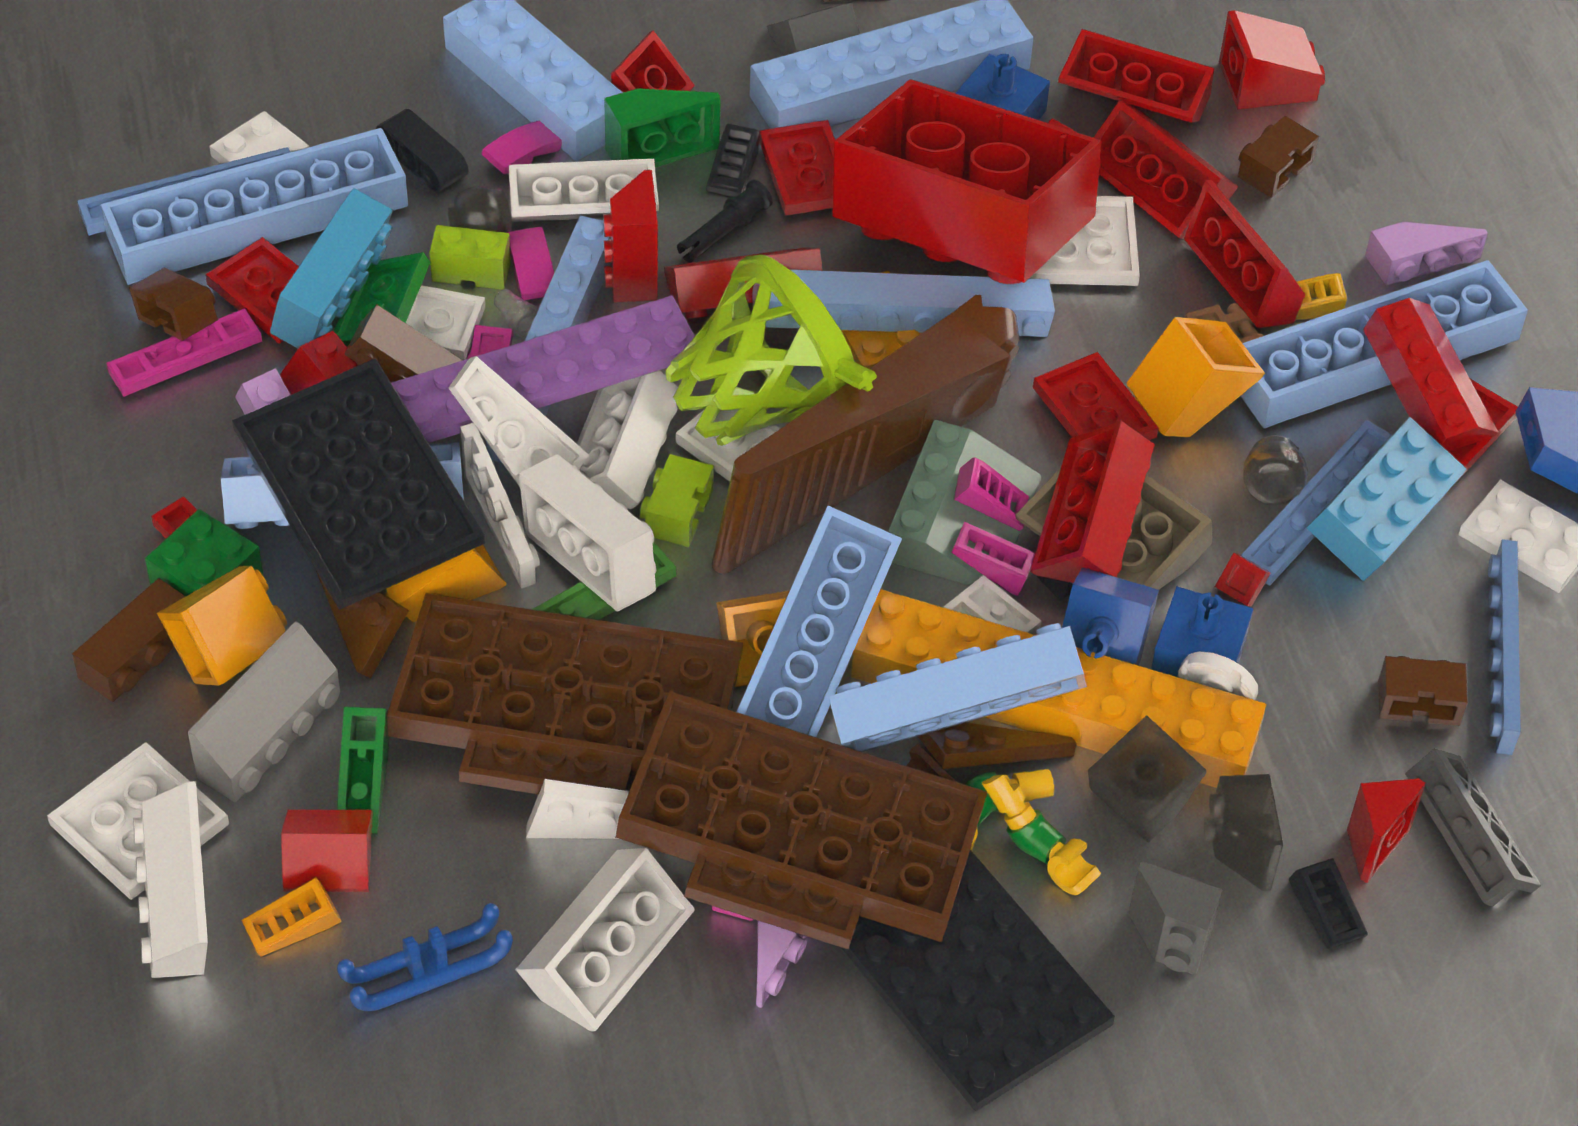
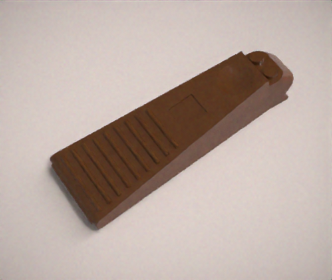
M981 295L973 296L950 315L872 366L870 370L876 373L877 378L872 381L873 388L870 391L860 390L847 383L739 456L734 461L712 558V568L721 574L733 571L822 515L827 506L835 507L922 451L934 419L962 427L994 407L1000 389L1010 378L1011 371L1009 369L1012 360L1019 350V346H1017L1019 332L1014 311L1004 307L983 306Z

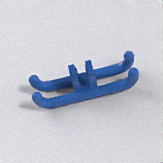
M493 903L486 904L483 908L482 916L476 922L442 935L438 926L428 929V941L418 944L413 936L402 939V951L366 965L354 967L353 962L349 959L339 961L337 972L343 981L350 984L369 982L406 967L412 977L408 981L373 994H367L363 987H354L350 992V1001L353 1006L362 1011L380 1010L497 964L506 957L512 947L513 936L507 930L498 932L496 942L489 949L449 965L447 951L476 941L488 934L498 923L500 915L498 906Z

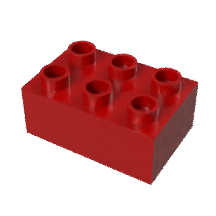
M909 79L834 141L833 217L860 226L861 232L869 238L877 240L895 238L922 247L924 254L930 259L941 262L959 260L987 270V275L996 282L1003 284L1025 283L1095 217L1101 140Z

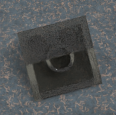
M1147 715L1087 770L1089 788L1148 843L1180 813L1206 774V769Z
M1270 774L1220 776L1216 793H1210V816H1205L1204 818L1205 840L1212 841L1216 859L1260 890L1271 891L1283 848V840Z

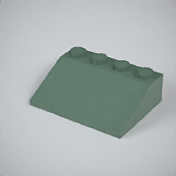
M934 419L888 530L889 533L902 538L892 564L970 586L983 574L951 553L964 522L1014 544L1017 543L1021 530L1018 531L954 500L960 467L971 458L976 457L1029 496L1028 501L1036 494L1041 481V474L973 430ZM1001 496V497H1000V502L1003 503V504H1004V497ZM1012 502L1011 510L1015 513L1016 503ZM969 540L967 546L974 549L976 544ZM982 549V553H985L987 555L989 554L988 552Z

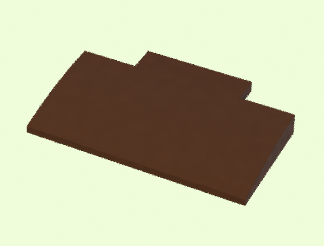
M426 593L387 713L388 737L465 749L459 769V782L538 795L545 779L628 791L631 776H636L669 691L731 710L743 643Z
M669 691L619 816L615 838L695 863L684 895L686 898L849 950L859 916L942 942L987 792Z

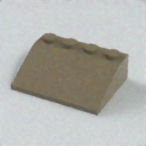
M1060 469L1015 515L1019 522L1039 536L1042 533ZM1146 475L1141 491V501L1136 508L1131 526L1132 532L1127 540L1122 558V568L1117 578L1158 590L1187 571L1212 544V520Z

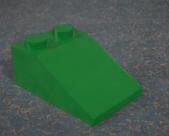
M640 88L604 98L605 150L611 160L654 159L655 167L716 150L720 143L721 97L718 92Z

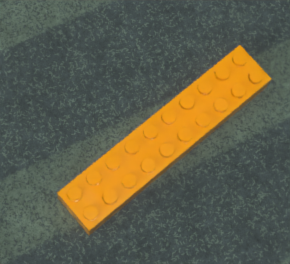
M880 589L853 651L851 678L872 684L877 682L876 677L889 671L900 670L901 675L916 671V665L927 660L938 658L941 663L957 659L956 653L968 648L980 647L982 652L997 647L996 642L1009 636L1020 635L1021 640L1037 635ZM1076 647L1087 687L984 717L1026 731L1072 737L1076 741V746L1240 795L1260 733L1267 704L1105 655L1100 658H1094V652L1089 657L1083 649Z

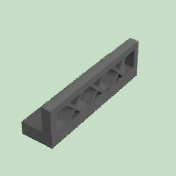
M1434 748L1405 773L1408 779L1419 778L1426 782L1421 801L1484 904L1494 906L1514 889L1533 893L1541 886L1461 756Z

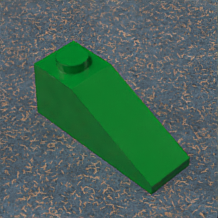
M344 707L337 810H372V834H378L389 753L388 711L383 708Z

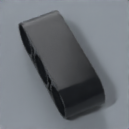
M404 109L376 126V129H383L398 161L434 192H440L468 175V164L463 155L410 109Z

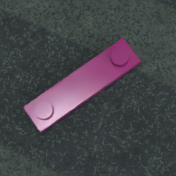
M244 308L219 318L218 321L183 341L176 337H171L107 362L106 365L108 373L124 397L262 342L260 330Z

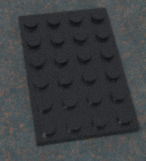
M376 358L232 420L234 431L339 610L485 544V534Z
M971 850L942 942L859 916L849 950L841 947L975 1111H978L1100 1034L1114 1023L1115 1016Z

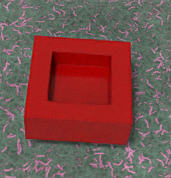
M183 496L151 516L153 526L167 539L197 509Z
M1233 553L1214 587L1242 604L1252 607L1271 573L1240 554Z

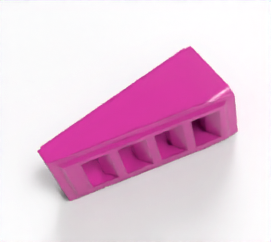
M976 457L971 458L960 467L954 500L1018 531L1024 528V524L1019 522L1015 515L1028 502L1029 496ZM1001 496L1004 497V504L1000 502ZM1012 502L1016 503L1015 513L1011 510Z
M964 522L951 552L1001 588L1016 596L1019 595L1028 577L1035 556V552ZM969 540L976 544L974 549L967 546ZM982 549L988 552L989 554L987 555L985 553H982Z

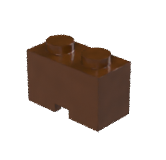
M1284 116L1276 124L1268 125L1255 142L1246 144L1241 150L1238 158L1240 161L1238 178L1267 196L1274 197L1289 183L1290 178L1287 176L1290 173L1297 176L1314 161L1319 136Z
M165 267L129 287L138 319L155 328L163 325L165 333L182 341L218 321L214 307L216 301L212 291L207 286H203Z
M1385 656L1378 679L1380 719L1412 721L1413 715L1427 716L1428 723L1460 726L1468 703L1466 663H1455L1447 660L1413 659L1406 656Z

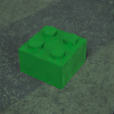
M200 509L145 558L150 585L160 578L184 596H188L239 566H252L254 570H259L263 575L259 546Z

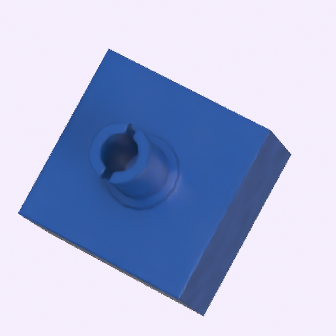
M988 54L956 92V94L1039 120L1047 110L1050 81L1018 67L1017 61L1013 56L1010 58L1009 63V54H1000L998 56Z
M1082 567L1072 585L1062 628L1070 626L1075 646L1083 649L1089 657L1094 652V658H1100L1105 655L1139 666L1159 590Z
M1176 586L1155 647L1151 669L1178 677V670L1188 654L1199 651L1215 653L1239 663L1254 608L1223 600L1217 594H1215V597H1212L1209 592L1202 594Z

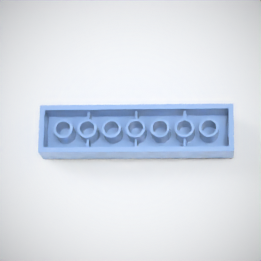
M979 0L753 64L750 66V98L769 129L828 120L831 127L864 117L909 79L950 92L957 90L988 54L994 56L1009 54V63L1010 58L1013 56L1017 61L1018 67L1025 70L1029 69L1034 38L1008 0Z
M378 128L103 203L101 208L106 235L125 281L129 285L140 282L164 267L176 272L236 255L262 237L270 244H276L325 230L353 188L392 210L408 207L406 175L383 129Z
M1486 260L1242 343L1265 374L1257 383L1243 393L1241 398L1264 429L1390 385L1391 382L1363 329L1377 308L1407 298L1430 304L1459 360L1519 340L1528 309L1490 261Z

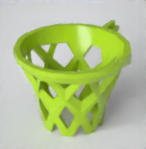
M765 255L746 256L738 262L715 312L694 338L670 362L671 364L666 369L667 381L672 383L682 379L673 396L680 411L704 409L695 429L704 438L718 436L716 441L720 446L757 430L791 422L847 383L868 392L873 388L872 381L877 378L874 371L854 361L851 349L842 331L814 292L794 272L775 259ZM755 283H758L760 285L751 314L745 292ZM771 292H773L783 306L769 309ZM791 315L800 328L789 350L770 348L764 339L766 321ZM730 336L726 352L716 350V347ZM794 366H818L821 368L824 378L808 390L791 375ZM760 370L765 376L762 387L757 392L737 387L744 372ZM715 378L709 395L690 396L697 380L700 382ZM768 408H785L775 413H766ZM795 408H800V409H798V410H796V411H794V412H792V413H788V412L794 410ZM720 409L723 411L739 409L730 420L714 422Z

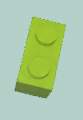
M436 225L429 251L432 282L461 285L462 280L475 282V287L505 289L511 265L509 233Z
M669 454L664 468H657L652 485L654 491L651 497L645 496L640 510V518L645 519V522L650 526L654 538L686 547L690 546L699 525V519L694 518L696 511L704 513L713 492L714 465Z

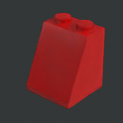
M1236 10L1228 11L1219 64L1237 110L1317 101L1320 86H1323L1325 83V71L1322 65H1318L1315 58L1314 44L1312 41H1308L1304 29Z

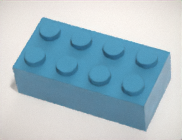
M355 188L351 190L279 295L270 329L271 334L299 348L301 345L332 331L333 326L330 324L335 316L342 318L351 302L349 296L353 289L358 292L361 290L369 275V272L366 270L371 263L377 265L386 251L387 246L385 242L393 229V226L389 225L392 209Z
M1409 417L1306 528L1364 581L1392 555L1467 469L1416 421Z

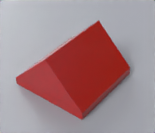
M654 30L649 32L611 72V83L622 92L637 88L691 91L695 86Z
M1421 779L1360 784L1347 832L1359 877L1364 882H1369L1410 831L1426 784Z
M288 809L281 832L283 891L291 892L317 877L327 892H369L372 810Z

